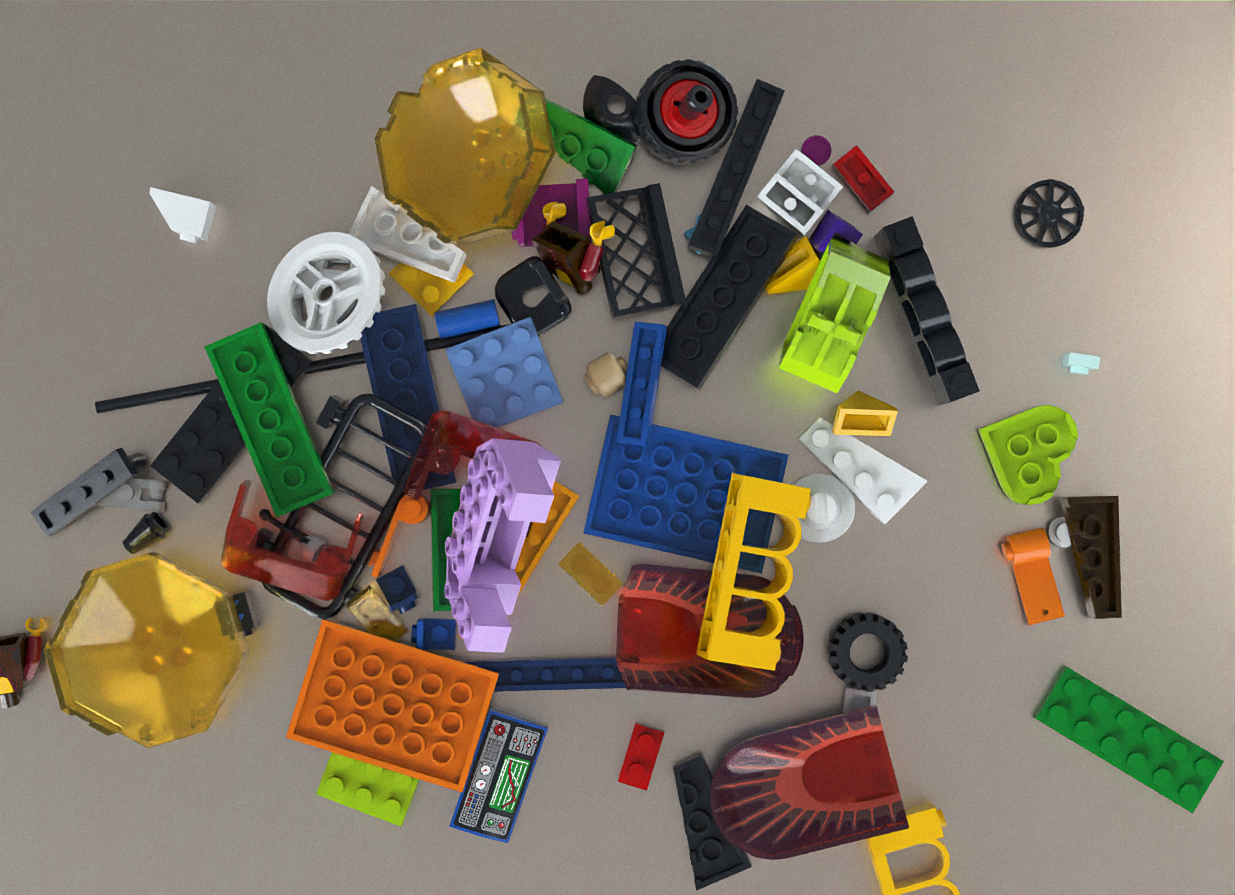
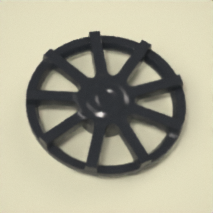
M1048 179L1032 184L1021 194L1016 205L1015 215L1018 228L1026 239L1035 245L1052 248L1068 243L1079 233L1085 209L1079 195L1072 186L1058 180ZM1048 185V199L1044 201L1035 189ZM1054 186L1066 191L1056 202L1054 201ZM1029 193L1039 203L1038 208L1022 205ZM1071 195L1077 207L1063 209L1061 207L1062 203ZM1021 211L1036 213V218L1023 224ZM1078 212L1076 225L1063 218L1064 214ZM1040 223L1042 227L1037 239H1035L1026 229ZM1058 223L1072 230L1064 239L1061 238L1057 226ZM1047 227H1052L1056 242H1042Z

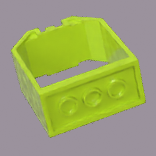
M832 237L826 246L783 342L779 369L838 393L853 367L859 348L882 302L891 277L888 259L838 237Z

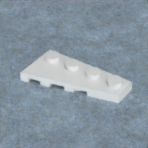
M372 185L349 232L350 235L357 237L368 245L374 253L455 283L467 257L464 251L426 226L422 221L401 208L400 205L383 195Z
M821 417L798 438L883 524H886L928 482L853 436L833 434V425Z

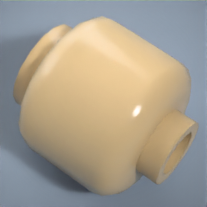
M606 352L587 364V373L584 375V378L596 396L601 394L604 397H610L625 388L628 364L622 355L616 358L611 352Z

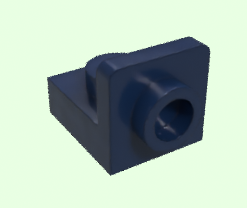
M404 565L376 579L390 606L388 607L390 612L398 609L399 613L402 614L417 606L414 600L421 596Z

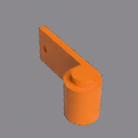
M412 493L401 498L381 550L375 549L368 565L369 567L374 565L371 576L377 578L382 575L401 522L417 524L428 519L431 514V508L427 497L422 494Z
M1040 527L1006 536V542L1002 543V552L1005 560H1010L1028 625L1065 617L1048 558L1051 555V550L1044 528Z

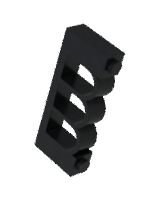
M913 216L883 227L874 236L881 256L888 259L890 281L938 406L980 392L970 364L967 362L962 343L952 326L945 299L936 285L934 271L923 248L924 244Z

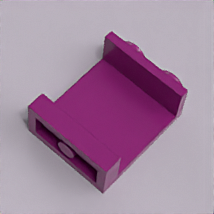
M576 179V183L533 186H522L521 182L515 183V191H510L511 210L516 209L517 221L511 222L512 240H518L519 247H535L531 240L543 230V224H547L542 211L543 207L547 203L558 202V204H565L566 216L556 219V223L590 237L592 242L590 235L591 221L586 203V198L589 197L588 179Z

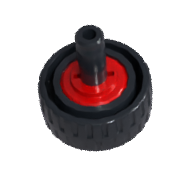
M676 60L661 66L644 82L636 97L634 106V124L642 144L654 156L659 157L664 162H671L674 165H693L714 156L729 141L737 124L738 107L733 87L715 67L699 60Z

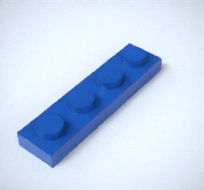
M634 322L616 440L620 444L649 447L667 326L664 324Z

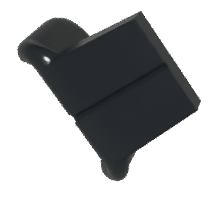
M531 256L504 273L495 285L496 300L510 322L513 324L532 317L538 336L545 334L565 321L572 312L570 300L545 262L538 256ZM545 285L549 293L535 307L526 306L523 302L524 293L527 290Z

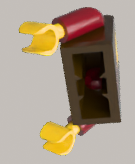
M547 203L542 210L547 224H543V230L531 241L557 280L574 287L579 294L587 293L593 286L591 280L601 270L599 261L604 249L602 242L614 236L615 228L613 225L604 227L605 221L594 223L590 227V235L593 239V242H591L590 237L556 223V219L566 216V206L564 203Z
M30 617L26 620V629L31 632L29 637L26 636V633L0 637V702L3 708H10L20 703L18 692L25 690L28 681L33 679L36 674L42 653L43 639L40 637V634L47 629V621L42 617L40 619L41 625L37 630L32 628L33 618Z

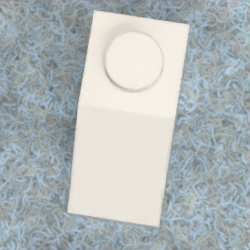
M150 188L149 194L171 230L180 234V240L194 244L198 243V239L208 241L216 205L210 201Z

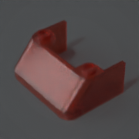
M447 410L437 411L428 422L403 493L419 500L429 471L438 474L451 473L457 467L461 455L474 459L477 447L492 438L534 441ZM533 522L529 524L526 537L529 536Z
M247 479L244 480L239 486L226 528L221 555L223 567L230 573L323 601L336 598L342 589L364 515L358 514L347 549L330 545L321 550L316 564L255 546L258 538L257 526L252 520L241 517L252 482Z

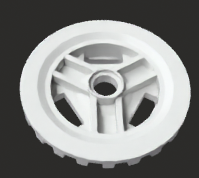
M342 232L317 234L297 244L281 260L270 281L267 308L274 330L292 347L316 355L318 352H323L324 354L333 353V350L336 348L343 350L349 347L348 342L351 340L358 341L363 336L361 332L366 326L370 328L373 325L372 317L375 312H380L382 307L379 303L380 298L385 296V288L382 286L385 275L380 268L381 262L379 258L363 241ZM336 264H351L348 271L326 269ZM327 287H332V296L328 300L322 301V291ZM303 297L308 313V319L306 321H304L302 317L301 307ZM356 305L355 309H354L353 312L350 314V316H349L346 320H344V318L349 314V312H350V311L354 308V306Z

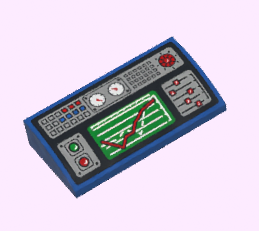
M492 707L490 708L464 791L460 794L449 827L505 843L509 842L548 727Z

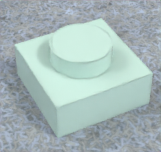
M1069 352L1063 354L1061 366L1070 367V373L1088 375L1089 371L1099 369L1100 357Z

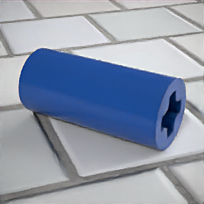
M494 299L435 312L436 324L441 339L500 326Z

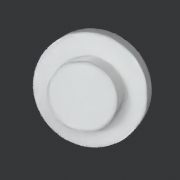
M1065 517L1056 518L1048 528L1050 541L1058 547L1071 546Z

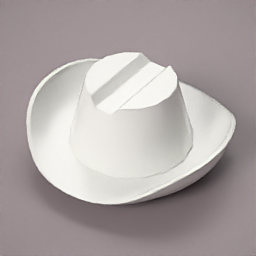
M816 473L807 475L794 484L811 489L810 509L806 512L805 519L798 518L802 528V539L813 543H825L835 540L847 531L854 519L855 501L851 491L841 480L828 474Z

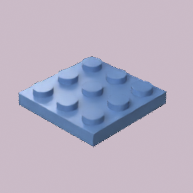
M532 317L445 349L478 435L564 402Z

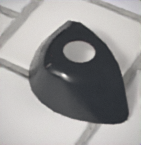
M593 75L584 92V117L633 143L641 141L634 124L636 100L628 91L613 80L604 76ZM617 95L624 98L626 101L624 112L615 114L609 111L607 101L610 97Z

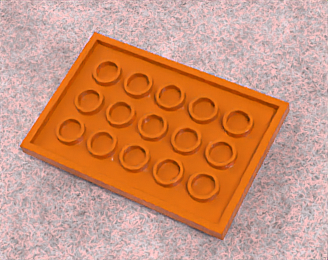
M322 619L286 738L463 792L499 673Z

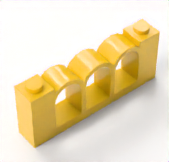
M732 473L696 655L706 660L775 671L776 663L781 657V640L775 637L781 632L785 618L782 604L777 598L783 596L789 590L793 581V569L790 561L785 556L791 554L799 545L802 528L798 518L805 519L806 512L810 509V488ZM749 508L775 513L781 519L783 535L776 545L770 548H762L742 544ZM740 552L768 556L773 561L775 576L768 587L761 590H753L734 586ZM732 594L761 599L767 609V617L759 629L753 632H745L725 628Z
M931 802L905 810L909 825L865 836L882 895H901L932 885L948 887L951 895H961L954 883L946 877L950 867V855L945 845L939 840V838L944 837L942 828L946 827V821L942 810H937ZM923 843H929L937 847L939 850V860L932 871L893 883L885 854Z

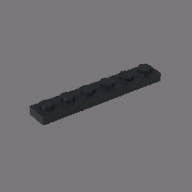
M760 79L755 81L687 247L713 258L717 257L785 90Z

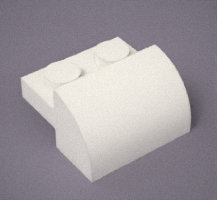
M795 149L757 197L805 235L844 186L798 149Z

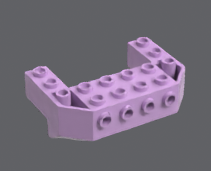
M492 438L477 447L474 459H471L468 464L466 486H462L460 491V507L458 512L456 511L453 515L451 537H447L445 542L447 568L444 590L445 598L449 599L452 607V616L456 618L458 623L459 635L464 639L468 651L504 652L512 628L507 615H512L521 587L515 568L530 522L546 523L554 498L552 487L561 460L558 456L535 442Z

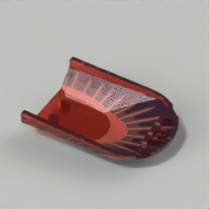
M651 564L632 565L618 601L616 662L627 690L731 698H758L769 695L780 689L779 687L789 676H793L799 665L803 651L804 634L798 610L795 604L791 605L785 595L777 598L782 604L785 618L781 632L775 637L781 640V657L776 663L775 671L706 660L696 655L712 571ZM736 573L734 586L761 590L768 587L772 581L760 576ZM732 594L725 628L745 632H753L759 629L767 617V609L761 599Z
M877 705L749 738L726 754L712 780L710 800L712 813L718 828L731 844L749 853L751 856L761 859L780 860L909 828Z

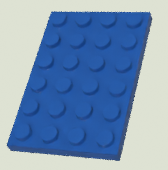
M610 414L584 534L714 563L732 473L783 483L789 455L652 424L649 447L620 444L616 442L620 416ZM749 508L742 544L768 548L775 513ZM740 552L737 568L762 574L766 556Z

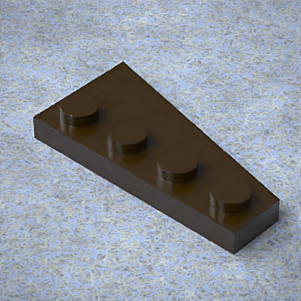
M1118 496L1060 497L1089 619L1122 618Z

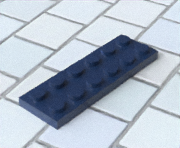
M412 304L376 312L372 317L373 325L370 328L366 326L361 332L363 336L360 338L373 395L379 396L420 419L428 426L431 432L432 442L427 452V455L432 457L424 473L417 470L405 494L456 483L417 305ZM377 410L383 438L413 454L420 440L418 433ZM385 446L391 475L396 480H399L410 459Z

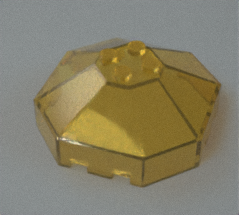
M477 48L431 65L426 70V73L423 74L424 81L418 93L396 92L387 111L391 114L386 128H379L374 138L385 198L394 205L402 206L408 211L407 215L422 227L432 229L437 233L436 237L444 244L467 245L516 230L555 155L544 91L483 48Z
M157 552L146 553L86 571L80 582L82 584L74 599L70 600L59 620V627L43 649L61 711L90 723L89 726L107 736L119 732L146 748L208 731L250 654L233 594Z

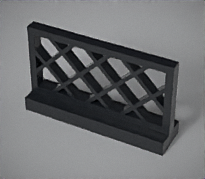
M660 183L651 184L643 188L586 198L591 225L601 221H605L604 227L612 225L619 212L633 221L626 233H623L614 226L615 234L622 239L615 251L604 244V240L602 242L604 249L599 262L612 318L663 308H673L686 303ZM639 197L641 209L637 216L622 207L627 198ZM622 199L619 204L614 200ZM606 202L615 209L608 221L598 215L595 203ZM636 224L646 230L647 240L643 246L629 237ZM625 242L639 250L632 263L618 254ZM643 254L653 260L654 269L650 275L636 267ZM614 259L628 268L621 281L611 275L610 266ZM632 271L646 280L639 293L625 285ZM649 284L659 289L662 302L651 303L642 296ZM622 289L635 299L629 308L619 310L616 297ZM639 301L644 304L636 307Z

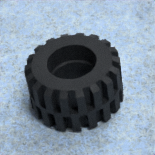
M860 612L855 613L852 617L847 616L840 625L837 624L835 626V631L828 640L830 642L829 647H827V654L830 658L828 661L835 671L834 673L847 685L859 691L861 689L866 692H873L874 689H885V685L893 684L897 681L896 677L898 674L902 675L905 670L902 668L904 662L907 663L908 659L905 652L908 647L907 643L903 640V633L893 622L874 613ZM873 634L883 642V658L877 666L871 669H860L850 659L851 645L859 636Z

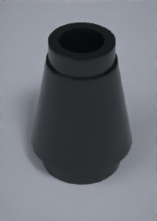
M158 513L145 514L123 540V545L128 552L135 555L137 552L165 538V533L169 530V526Z

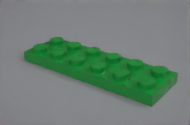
M260 322L204 346L276 518L334 494V489L264 323Z
M1063 666L1033 717L1191 813H1194L1224 762L1067 666Z

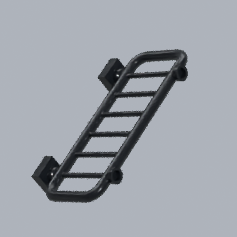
M361 394L355 397L349 403L346 410L342 408L346 402L345 400L336 395L330 396L316 421V424L325 429L332 428L333 424L337 426L320 457L326 471L337 453L395 485L386 504L382 507L328 477L332 486L381 512L370 533L361 530L314 503L291 511L284 523L285 526L301 537L310 536L296 528L306 508L309 507L366 539L355 560L326 545L324 551L352 565L341 586L332 583L282 555L291 538L282 530H280L274 543L270 541L274 535L273 532L264 527L257 530L243 558L252 563L257 562L261 557L265 560L260 570V581L264 588L271 594L319 619H330L340 612L344 604L352 605L359 593V590L354 588L395 513L399 501L403 498L417 470L424 473L432 458L427 455L432 442L428 426L415 416L373 394ZM364 406H371L415 430L420 440L413 454L354 422L359 410ZM350 427L410 459L399 480L339 448ZM278 560L336 591L337 593L332 603L327 607H320L275 582L272 578V571Z

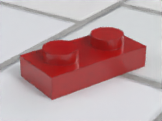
M857 145L832 165L869 213L895 193Z
M635 722L618 782L647 791L665 731Z

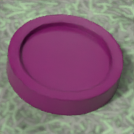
M811 136L802 144L801 153L817 166L825 164L831 156V145L822 136Z

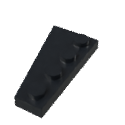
M702 753L675 764L673 770L697 891L751 868L752 862L746 851L734 845L723 834L715 820L711 806L713 777Z

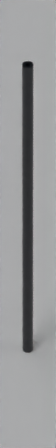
M510 324L443 339L440 337L425 340L426 349L429 352L450 348ZM364 352L315 360L303 375L365 364ZM218 379L95 402L96 412L99 414L209 393Z

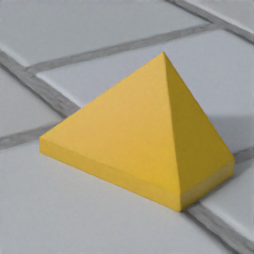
M807 236L797 241L766 287V291L769 294L808 289L820 259Z
M858 390L838 406L832 432L837 435L891 436L898 410L896 407Z

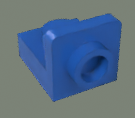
M419 618L417 625H412L411 642L416 643V648L422 650H455L457 621L456 619Z

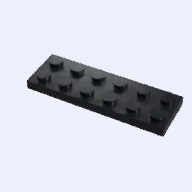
M746 205L724 238L717 257L711 258L687 295L686 303L680 306L667 326L661 367L700 390L799 238L797 233Z
M264 324L292 389L313 361L298 349L285 342L267 324ZM217 381L150 465L197 504L201 503L246 446L219 381Z

